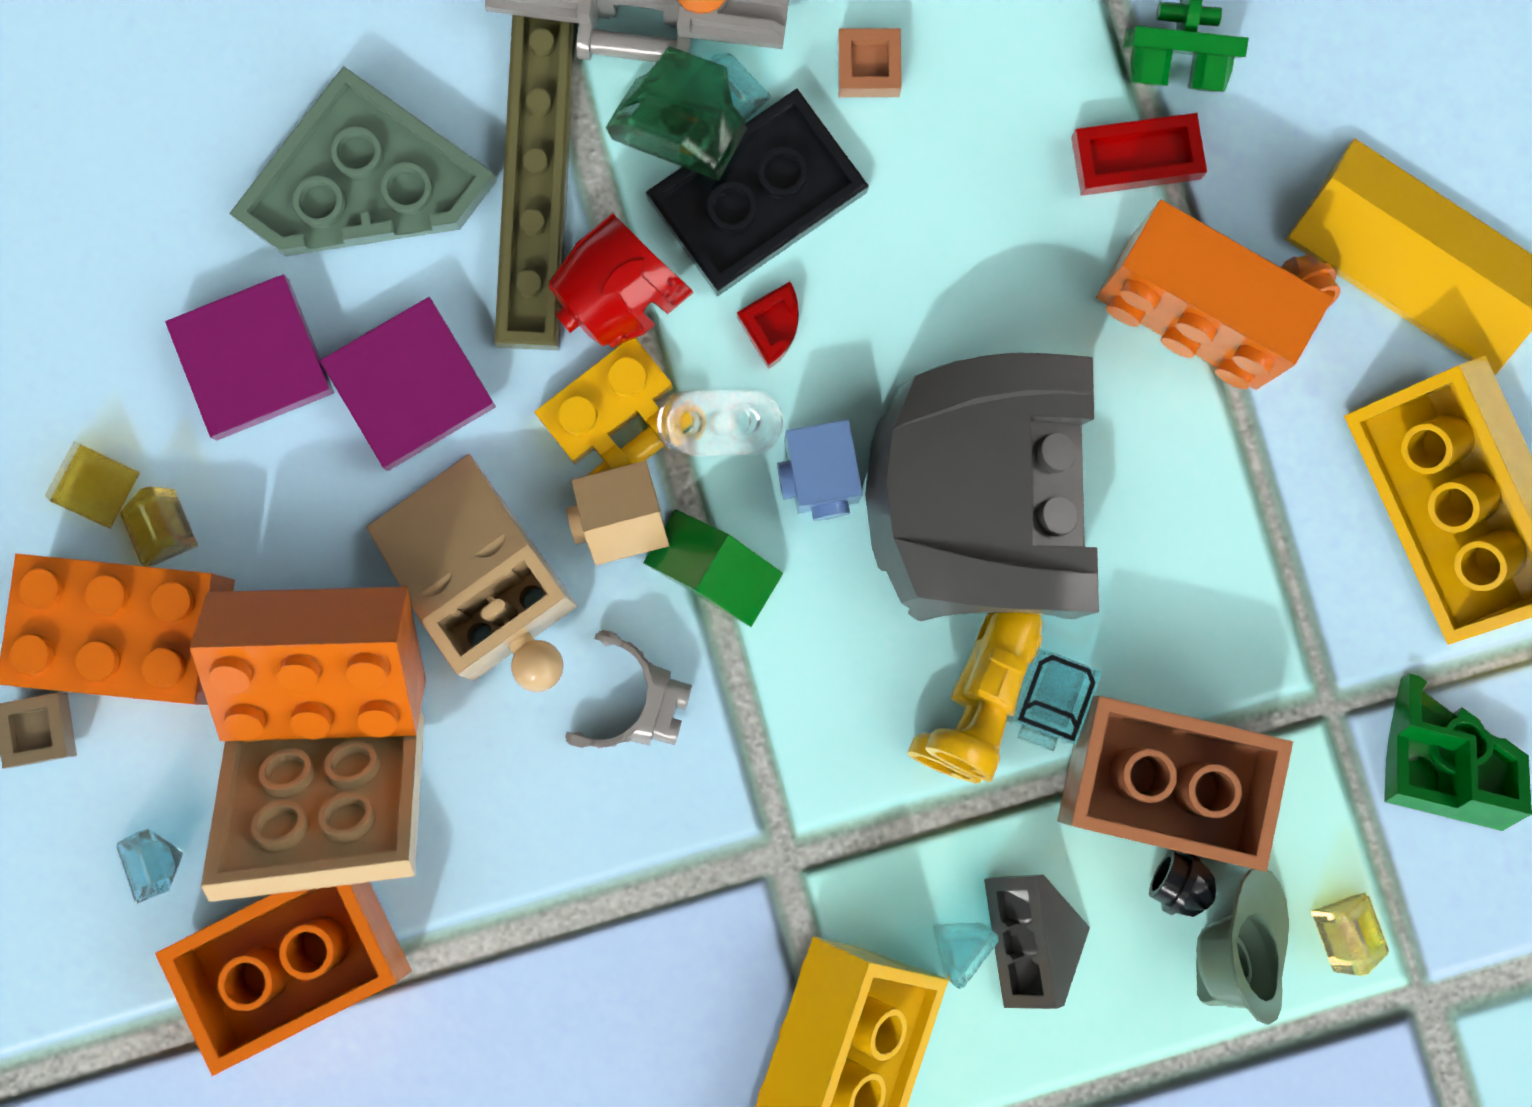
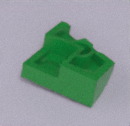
M1409 673L1402 678L1397 692L1389 731L1384 802L1499 831H1504L1531 816L1529 755L1506 738H1498L1491 735L1484 728L1481 721L1463 707L1452 713L1422 690L1427 681L1422 677Z

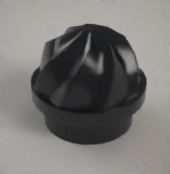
M1170 851L1157 867L1151 880L1148 894L1149 897L1160 902L1162 911L1169 915L1178 913L1195 917L1214 903L1216 897L1215 877L1198 856L1187 854L1184 857L1174 851Z

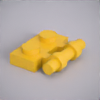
M636 338L618 346L534 411L538 419L574 464L578 463L594 449L604 462L586 476L645 461L663 447L669 451L683 440L681 433L699 419L696 412L685 399L666 414L657 406L655 402L672 390L673 386ZM639 415L648 428L620 449L610 437Z

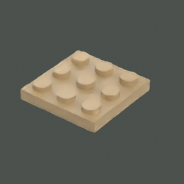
M422 711L420 712L417 736L225 741L201 881V888L208 901L213 902L415 876L424 734Z

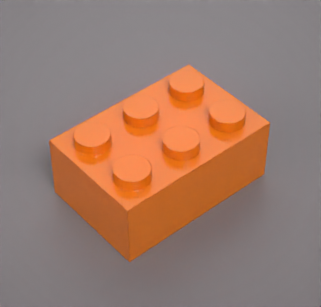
M1162 199L1158 201L1131 235L1095 297L1107 304L1106 311L1116 320L1133 327H1138L1140 324L1162 336L1160 339L1161 343L1170 351L1186 358L1197 356L1215 366V374L1224 382L1236 388L1249 389L1251 387L1255 390H1258L1296 365L1333 300V297Z
M15 553L0 655V685L208 705L190 651V645L207 592L233 591L235 580L204 572Z
M407 587L207 592L190 645V651L220 741L417 736L426 678Z
M370 882L271 894L155 953L212 1077L380 992L412 972Z

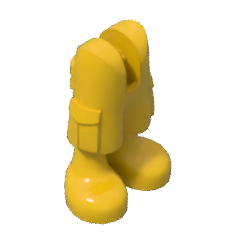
M992 612L986 615L968 662L951 695L953 701L965 708L963 716L954 729L940 728L935 729L932 733H919L914 737L907 751L911 758L933 770L959 780L975 784L980 783L981 780L986 782L993 780L1000 761L999 752L1007 716H1014L1022 682L1028 666L1036 657L1038 648L1041 647L1043 640L1041 636L1043 626L1041 614Z

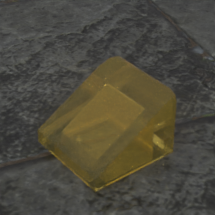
M74 441L50 484L45 497L50 502L111 529L140 472Z

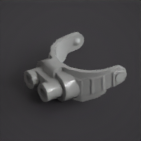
M599 630L595 634V640L601 641L605 646L616 645L627 650L640 663L647 682L646 704L637 722L621 735L610 739H594L585 737L581 732H566V742L580 748L588 746L597 748L615 747L619 743L630 741L650 746L652 739L675 745L682 720L673 717L676 707L686 709L692 685L670 679L671 671L653 665L644 657L642 651L633 646L631 642L620 639L616 633Z

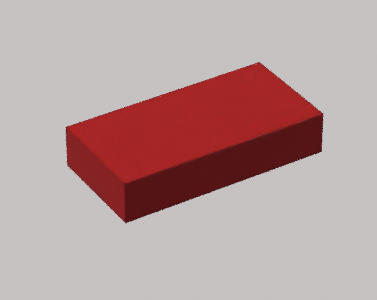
M1197 113L1075 129L1071 136L1081 196L1201 180L1207 173Z

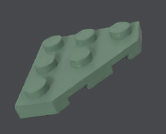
M343 66L229 214L237 222L284 256H293L460 230L495 185L497 179L491 170Z

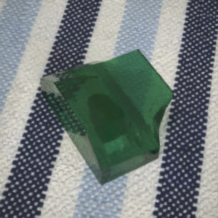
M670 46L648 73L634 80L606 126L611 139L718 181L747 129L744 119L732 102L727 68Z

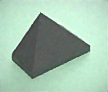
M1044 874L1001 876L984 879L1004 1008L1058 1009L1065 1006L1090 927Z

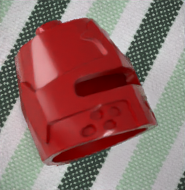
M611 213L575 244L549 281V289L563 305L554 314L564 327L572 333L580 326L588 337L603 347L609 344L611 348L640 337L655 326L654 322L644 312L651 302L668 315L694 293L614 213Z

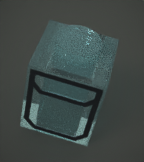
M1039 648L1033 662L1029 664L1022 682L1014 716H1007L1006 722L1021 727L1018 739L1052 752L1055 750L1057 741L1063 744L1076 745L1102 671Z

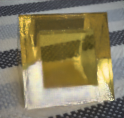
M151 486L141 488L120 511V516L139 562L145 567L157 565L198 547L175 489Z
M1366 892L1311 911L1333 972L1355 976L1368 975L1389 954L1388 945L1370 897L1367 896Z

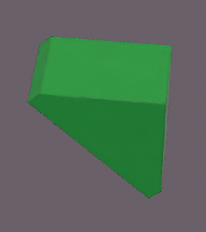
M675 509L665 525L669 546L650 551L643 564L740 622L752 627L783 576V572L731 535Z

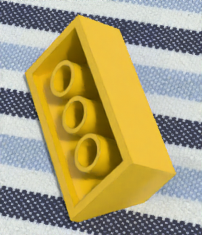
M1486 356L1459 364L1344 415L1447 645L1532 618V455Z
M813 936L807 955L801 965L800 976L785 1020L780 1027L779 1038L764 1082L760 1087L755 1107H907L949 980L854 945Z

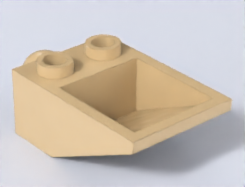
M470 454L463 457L366 526L399 586L408 588L410 603L418 619L457 675L475 681L513 653L514 656L511 662L512 675L522 688L532 692H543L551 689L558 683L564 669L563 658L559 650L549 642L535 640L534 638L570 613L578 605ZM532 589H542L544 597L526 609L524 604L526 594ZM480 626H489L492 634L475 646L473 643L474 631Z

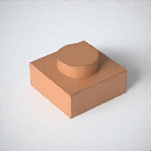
M839 28L837 37L838 98L900 97L902 89L901 28Z

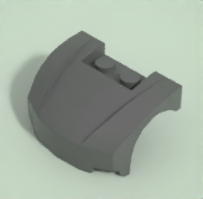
M1049 353L985 355L937 366L915 375L900 385L886 414L879 420L871 442L865 498L871 547L877 566L881 571L887 572L900 602L909 608L907 613L918 621H925L956 614L1015 612L1050 615L1062 619H1077L1099 612L1098 548L1085 547L1082 425L1094 420L1093 357Z

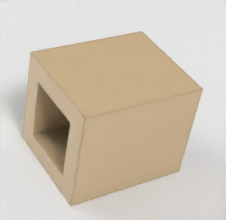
M646 460L572 480L577 505L566 508L569 526L576 545L587 542L595 566L669 546L657 495Z

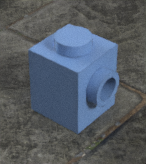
M849 420L786 430L784 443L788 461L777 462L783 500L795 498L797 514L812 512L813 521L835 519L851 514L849 505L859 503L863 493Z

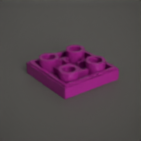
M284 274L165 321L210 438L216 441L334 394L327 373L319 361L321 358L290 280Z
M430 297L319 360L381 466L386 471L393 469L496 408V405Z

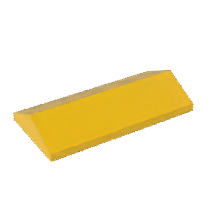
M1356 138L1348 144L1285 239L1305 254H1311L1322 263L1331 264L1337 275L1467 361L1486 356L1494 375L1501 370L1532 332V254Z

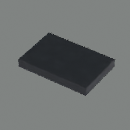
M796 88L646 191V198L718 297L868 193L869 185Z

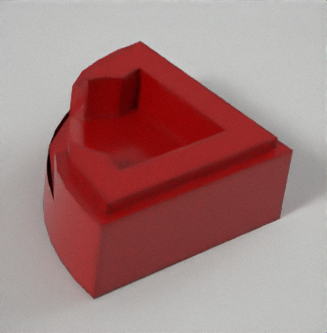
M790 281L736 312L738 321L767 369L776 365L785 356L797 332L798 300Z

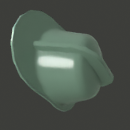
M1250 869L1240 882L1233 913L1203 927L1197 937L1196 947L1197 996L1199 1000L1209 1006L1247 1009L1256 1021L1265 1025L1275 1022L1282 1009V976L1289 934L1287 901L1282 886L1272 871L1267 869V872Z

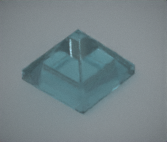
M150 829L139 831L117 843L118 846L116 848L134 901H137V904L170 890L182 859L183 851Z

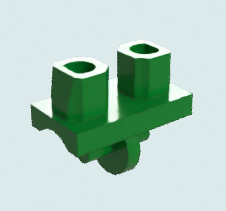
M1180 0V3L1160 1L1157 7L1156 20L1176 22V30L1134 26V29L1127 28L1125 29L1122 48L1132 49L1130 58L1131 83L1168 86L1172 54L1177 53L1193 55L1188 89L1225 92L1233 70L1234 59L1246 57L1249 38L1197 32L1199 25L1216 27L1220 25L1222 18L1221 7L1203 6V0Z

